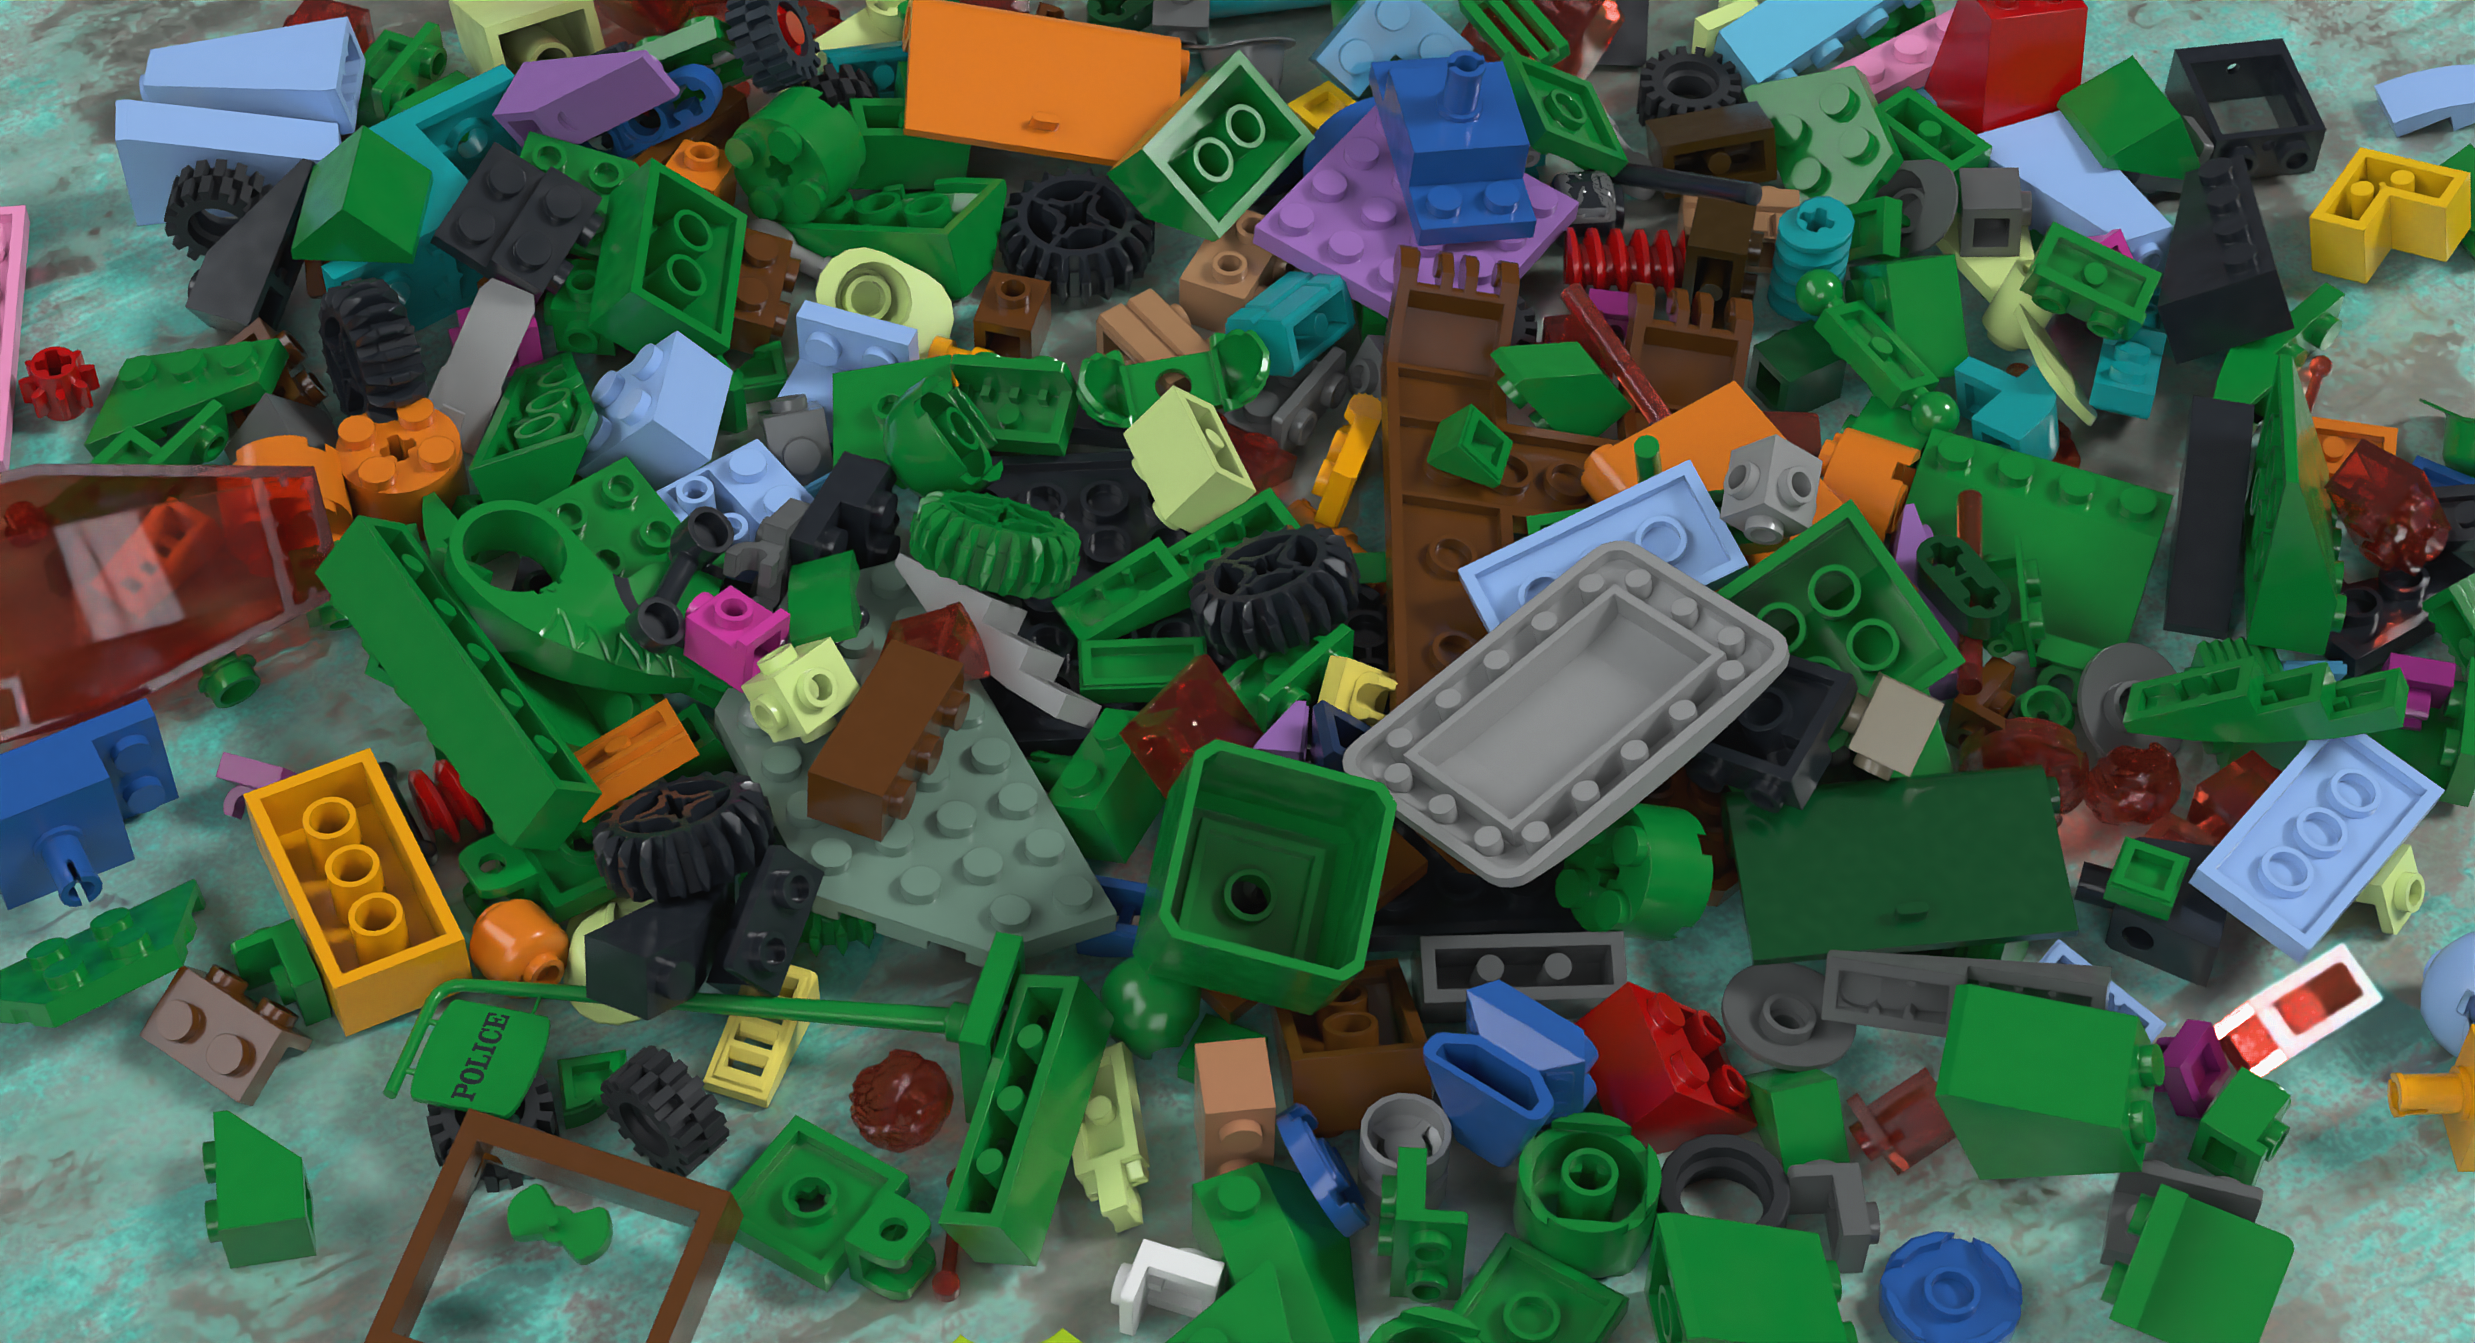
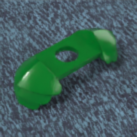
M1234 329L1228 334L1217 332L1212 334L1209 338V351L1126 365L1120 351L1113 350L1106 355L1095 353L1090 358L1087 357L1082 361L1076 396L1079 399L1078 404L1091 418L1105 426L1128 429L1160 398L1155 388L1159 378L1167 373H1179L1190 381L1192 387L1190 394L1212 404L1215 410L1224 409V412L1234 411L1253 401L1265 386L1270 373V352L1255 331L1247 330L1245 332L1241 329Z

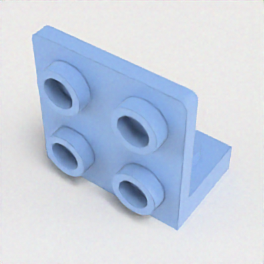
M805 300L796 315L800 359L778 397L806 394L807 402L817 401L824 408L831 451H833V373L919 360L918 331L915 328Z

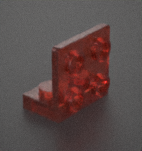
M1207 654L1194 657L1119 732L1165 799H1167L1168 791L1194 752L1199 748L1218 739L1253 749L1254 745L1264 735Z

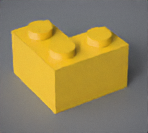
M2360 147L2309 217L2312 271L2367 284L2391 249L2447 262L2471 228L2470 173Z

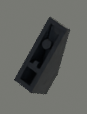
M302 159L207 251L201 268L191 277L188 286V300L185 305L189 311L207 326L237 335L260 317L277 331L305 261L293 259L291 248L311 172L316 165L313 161Z
M735 876L732 883L715 885L710 888L709 893L699 891L690 894L686 899L677 896L670 897L662 903L654 901L584 935L586 998L648 1021L695 997L710 973L715 960L717 945L724 936L735 907Z

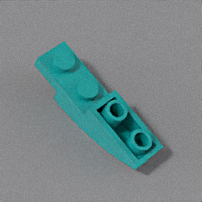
M2156 286L2145 313L2147 317L2143 326L2129 342L2122 339H2103L2088 404L2092 405L2093 408L2148 420L2150 417L2167 339L2157 308L2161 291L2160 287Z

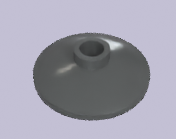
M2119 643L2099 651L2084 668L2077 692L2080 721L2091 744L2111 763L2131 770H2144L2163 764L2176 753L2183 739L2128 733L2123 724L2133 683L2177 673L2161 654L2142 644ZM2119 704L2121 705V707H2122V709H2123V715H2122V713H2121Z
M1795 963L1751 965L1746 967L1730 980L1722 997V1019L1732 1039L1755 1059L1784 1070L1801 1072L1823 1069L1833 1065L1849 1051L1857 1029L1856 1024L1821 1019L1825 976L1811 968Z

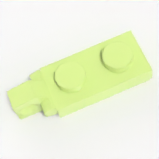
M1123 1041L1105 1047L1072 1152L1075 1177L1084 1186L1086 1196L1091 1202L1099 1200L1102 1216H1107L1110 1219L1117 1233L1143 1224L1141 1197L1136 1186L1149 1182L1147 1168L1150 1167L1133 1057Z

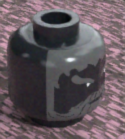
M1564 172L1557 174L1552 179L1550 187L1579 202L1576 219L1568 226L1573 227L1579 244L1582 243L1588 228H1597L1602 245L1605 244L1611 229H1623L1625 220L1623 190L1620 184H1613L1605 172ZM1565 231L1555 241L1560 247L1564 245Z

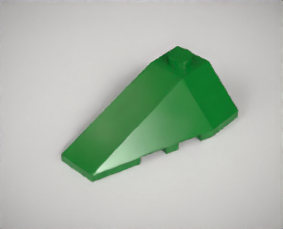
M952 177L936 179L934 191L905 194L903 184L884 186L882 192L871 194L861 200H853L851 193L847 191L819 216L809 222L790 223L778 219L773 221L785 227L794 236L798 245L824 258L827 256L834 258L845 250L862 247L884 252L927 273L943 286L950 300L953 301L971 294L973 288L993 269L1007 186L1005 179Z
M571 351L515 369L468 469L484 503L495 500H517L537 505L570 486L599 419Z
M1256 1162L1192 1184V1232L1202 1252L1213 1260L1225 1263L1224 1294L1268 1258L1275 1266L1279 1275L1280 1289L1294 1343H1360L1349 1237H1344L1334 1226L1306 1184L1301 1173Z

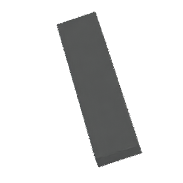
M1829 950L1826 962L1821 1019L1946 1038L1956 985L1973 984L2107 1010L2112 967Z

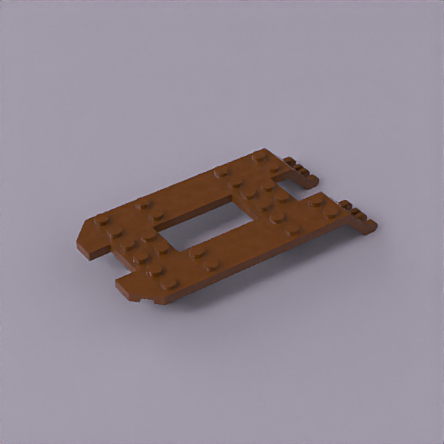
M1401 244L1397 246L1393 263L1394 284L1380 368L1389 678L1394 679L1398 683L1395 691H1389L1390 712L1488 634L1459 579L1457 569L1514 543L1513 533L1528 535L1526 516L1588 508L1596 504L1581 486V477L1585 471L1583 468L1584 462L1597 448L1606 444L1615 445L1647 428L1650 421L1656 423L1734 380L1743 389L1754 325L1753 306L1750 299L1732 297L1727 301L1724 310V322L1726 323L1727 330L1711 328L1714 299L1710 293L1696 292L1692 303V325L1688 324L1690 315L1688 290L1674 288L1669 292L1666 303V313L1668 314L1669 321L1653 319L1656 290L1653 285L1634 281L1631 284L1628 295L1629 321L1618 389L1633 408L1616 421L1618 440L1507 423L1506 394L1497 384V381L1505 374L1490 354L1498 347L1510 346L1520 287L1518 263L1502 260L1495 263L1491 277V285L1494 289V294L1476 291L1480 261L1477 260L1476 256H1462L1458 272V288H1453L1455 275L1453 253L1440 251L1439 254H1436L1432 269V276L1435 278L1434 285L1417 282L1421 257L1418 247ZM1470 404L1483 413L1513 441L1501 483L1495 488H1490L1439 470L1427 462L1439 423ZM1682 766L1639 803L1681 808L1690 812L1701 823L1706 834H1697L1702 854L1712 855L1713 863L1712 888L1706 906L1718 907L1740 890L1735 860L1727 858L1720 818L1722 793L1732 791L1726 784L1719 793L1704 790L1689 779L1685 766ZM1415 831L1459 873L1477 875Z

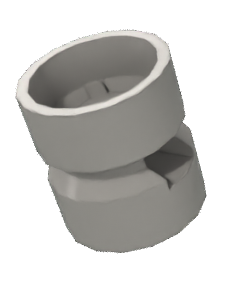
M1393 1094L1383 1097L1371 1105L1361 1120L1357 1186L1366 1202L1363 1205L1377 1217H1379L1381 1206L1382 1174L1396 1175L1398 1147L1427 1148L1425 1209L1438 1210L1446 1196L1451 1146V1124L1444 1110L1433 1100L1418 1094Z

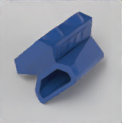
M1501 980L1488 982L1466 990L1467 1034L1436 1033L1423 1047V1060L1443 1110L1449 1119L1456 1141L1498 1167L1512 1165L1538 1131H1546L1551 1128L1553 1120L1559 1117H1568L1572 1113L1583 1112L1597 1092L1596 1083L1588 1072L1598 1060L1599 1055L1592 1041L1584 1034V1030Z

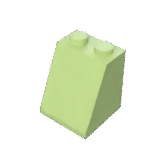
M448 0L462 51L477 76L501 64H504L516 75L523 62L588 56L606 48L593 0Z

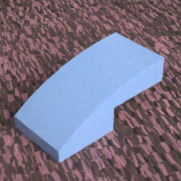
M2475 64L2432 68L2374 85L2377 101L2397 138L2446 118L2449 120L2454 131L2475 123Z

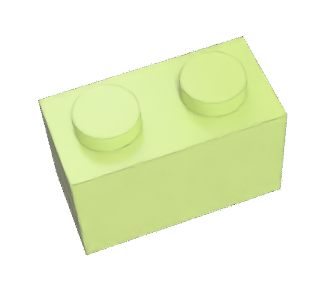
M1174 385L1123 433L1134 456L1132 466L1139 477L1147 483L1155 500L1152 504L1155 514L1172 530L1178 531L1181 528L1194 533L1246 502L1256 492L1214 406Z

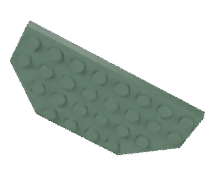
M895 561L860 570L861 574L855 594L858 604L868 610L870 621L865 628L859 630L856 638L845 640L837 649L860 688L892 639L964 663L963 692L970 694V705L961 728L958 731L950 729L944 738L943 751L935 771L931 775L923 773L916 784L915 799L907 817L904 820L895 819L882 842L807 817L808 770L834 729L809 743H803L800 737L774 743L770 735L763 731L753 719L750 711V702L745 693L742 694L735 688H728L714 710L715 729L738 773L750 776L752 782L760 783L763 795L768 797L775 824L773 828L775 843L783 845L825 872L811 908L813 913L838 920L842 913L875 923L876 933L925 949H928L930 943L934 942L965 952V962L981 967L985 963L996 931L1023 936L1025 959L1116 931L1117 912L970 663L956 643L926 612L894 565ZM788 592L776 611L782 608L788 612ZM790 634L788 636V643H791ZM849 705L834 715L838 723Z

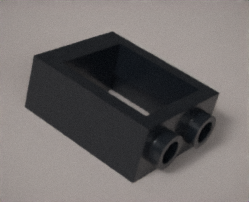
M2283 38L2174 50L2165 94L2180 116L2193 117L2211 140L2214 150L2210 160L2221 157L2232 158L2243 154L2250 178L2315 171L2326 127ZM2236 64L2233 68L2227 69L2230 65ZM2265 96L2280 127L2276 129L2222 134L2208 102Z

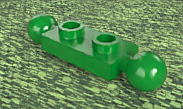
M1813 269L1803 274L1795 287L1796 302L1805 313L1819 317L1813 327L1830 344L1833 353L1846 361L1868 384L1870 392L1875 397L1882 399L1890 409L1908 405L1911 408V423L1918 432L1930 436L1933 428L1953 433L1960 419L1958 405L1948 394L1934 391L1940 380L1863 299L1845 303L1842 300V284L1834 273L1826 269Z

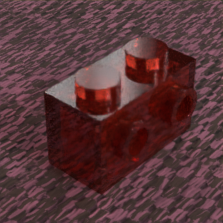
M2362 438L2324 488L2353 543L2359 546L2360 553L2368 561L2386 571L2395 566L2415 577L2426 561L2435 559L2446 545L2448 533L2452 528L2424 470Z

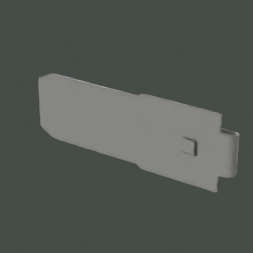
M494 278L490 279L479 289L445 366L441 367L428 396V399L434 404V408L444 413L453 421L460 435L462 450L471 455H475L501 397L503 382L535 312L534 294Z

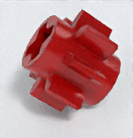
M49 347L36 353L31 360H26L25 366L28 377L18 380L24 403H33L38 418L41 419L47 416L55 421H68L79 417L87 408L94 406L90 391L100 388L95 366L93 364L85 365L81 350L77 349L72 352L65 347Z

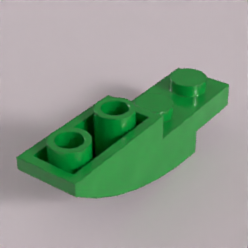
M2327 282L2290 311L2294 329L2233 347L2226 355L2212 398L2255 405L2252 437L2255 431L2263 425L2279 353L2292 355L2297 372H2299L2306 358L2316 349L2326 350L2337 338L2342 328V321L2338 319L2345 294Z

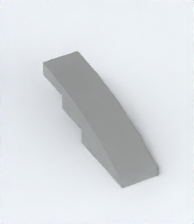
M902 553L898 554L894 565L926 612L967 656L1007 689L1053 717L1090 730L1092 729L1102 706L1054 682L1064 658L1017 635L1028 611L987 591L980 592L978 588L959 585L955 580L939 577L935 571L925 569L915 558Z

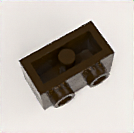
M1757 101L1645 120L1648 159L1653 167L1755 183L1778 180L1775 128ZM1661 192L1665 200L1681 197L1680 194Z
M1698 196L1687 245L1682 289L1688 290L1690 315L1688 324L1692 325V303L1698 291L1710 293L1714 299L1711 328L1727 330L1726 323L1724 322V310L1727 301L1732 297L1750 299L1753 306L1758 274L1747 273L1748 266L1759 267L1765 232L1754 230L1757 206Z

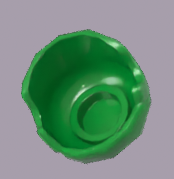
M1134 955L1127 958L1109 972L1100 990V1001L1114 1017L1110 1031L1111 1038L1116 1043L1123 1041L1132 1054L1143 1060H1151L1153 1052L1182 1046L1184 1036L1199 1017L1202 990L1198 986L1147 974L1143 971Z

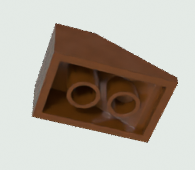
M1398 958L1365 961L1364 969L1329 1005L1312 1015L1269 1005L1286 1106L1289 1108L1298 1103L1305 1105L1319 1121L1317 1124L1318 1128L1313 1130L1316 1138H1333L1347 1130L1361 1129V1120L1368 1108L1386 1096L1408 1093L1418 1094L1432 1100L1431 1077L1423 1060V1047L1428 1040Z

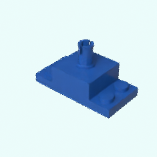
M1460 50L1451 54L1450 57L1371 62L1369 73L1370 86L1418 246L1532 238L1537 220L1523 180L1530 143L1503 61L1486 62L1484 55H1479L1470 50Z
M147 698L0 754V895L7 910L58 891V896L64 905L69 907L82 906L74 887L76 883L81 885L90 903L100 895L103 889V883L98 874L135 860L123 820L140 813L150 812L160 805L179 798L157 719Z

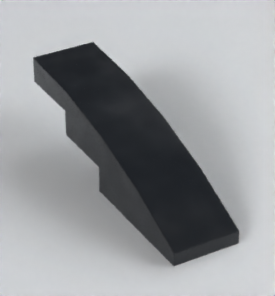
M2193 395L2188 414L2185 458L2180 471L2176 521L2171 535L2163 630L2221 640H2226L2245 510L2255 409L2253 404Z

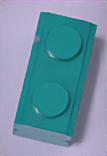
M1289 271L1248 302L1244 308H1240L1228 317L1225 323V334L1234 329H1241L1245 332L1247 330L1255 331L1270 352L1271 365L1269 376L1292 377L1353 329L1355 317L1346 282L1340 275L1318 273L1314 276L1312 272Z

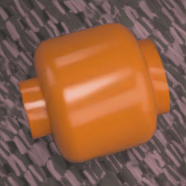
M513 899L493 904L477 918L473 926L469 954L474 966L488 980L558 984L567 967L570 941L567 933L536 903L529 899ZM507 996L511 999H528V997Z

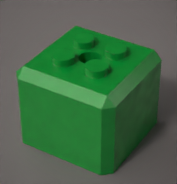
M1215 739L1196 750L1168 791L1132 950L1143 971L1147 974L1307 1015H1312L1329 1005L1364 969L1397 808L1396 801L1384 783ZM1239 882H1250L1257 885L1265 896L1266 904L1264 911L1259 914L1250 915L1238 910L1231 899L1232 886Z

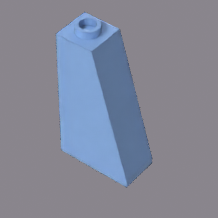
M348 16L150 49L146 72L141 74L139 78V88L142 100L146 102L338 123L340 135L355 132L366 60Z
M129 99L116 100L115 142L137 226L166 223L164 222V216L173 181L176 175L180 176L181 170L187 165L195 170L197 161L206 159L210 168H214L216 159L227 160V168L235 170L237 163L248 166L247 176L250 177L257 171L265 177L263 186L271 184L274 187L302 159H307L317 164L342 143L338 123ZM205 209L218 217L235 216L219 209Z
M2061 111L1977 134V136L1992 146L1988 168H2019L2021 191H2031L2032 219L2031 226H2028L2029 230L2036 229L2044 236L2053 221L2085 237L2105 235L2113 229H2121L2134 260L2161 273L2165 272L2173 226L2120 170L2103 168Z

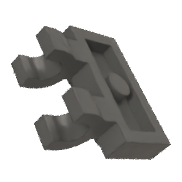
M793 498L784 503L770 517L766 516L762 520L756 533L755 542L737 543L725 552L723 575L735 578L743 571H757L758 575L752 583L749 598L772 613L776 611L788 592L789 576L792 567L789 538L810 506V503Z

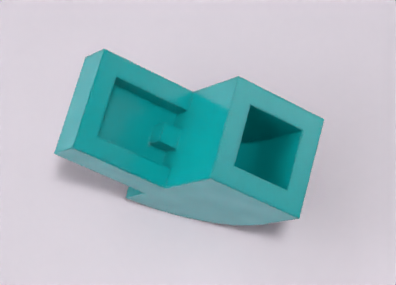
M1969 356L1954 369L1957 405L1960 415L1971 420L1973 439L2052 461L2058 451L2060 441L2056 392L2037 366L2031 365L2017 378L2000 368H1995Z

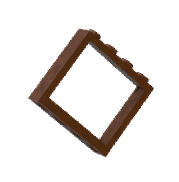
M469 1108L364 1343H424L409 1338L487 1162L693 1229L646 1343L692 1342L744 1215L734 1196L729 1191Z

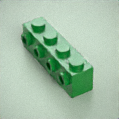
M1019 975L938 1224L975 1262L1037 1266L1114 1021L1113 1015L1080 976Z

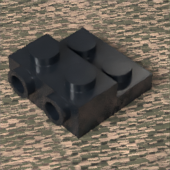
M494 142L438 227L430 243L489 280L494 278L534 294L536 306L545 290L556 296L575 265L565 259L574 244L576 243L586 249L596 234L604 218L596 214L595 211L603 198L553 166H550L548 171L544 173L497 142Z
M846 451L843 452L789 538L792 566L851 550L854 551L859 570L897 559L900 552L901 539L900 536L895 535V530L900 523V518L896 512L898 497L897 494L892 493V488L897 482V476L890 465L881 460L868 459Z
M1790 655L1787 667L1766 690L1684 765L1687 776L1697 786L1713 793L1721 792L1725 784L1744 790L1746 798L1751 803L1768 812L1777 813L1784 804L1803 810L1833 758L1827 742L1858 691L1853 674Z

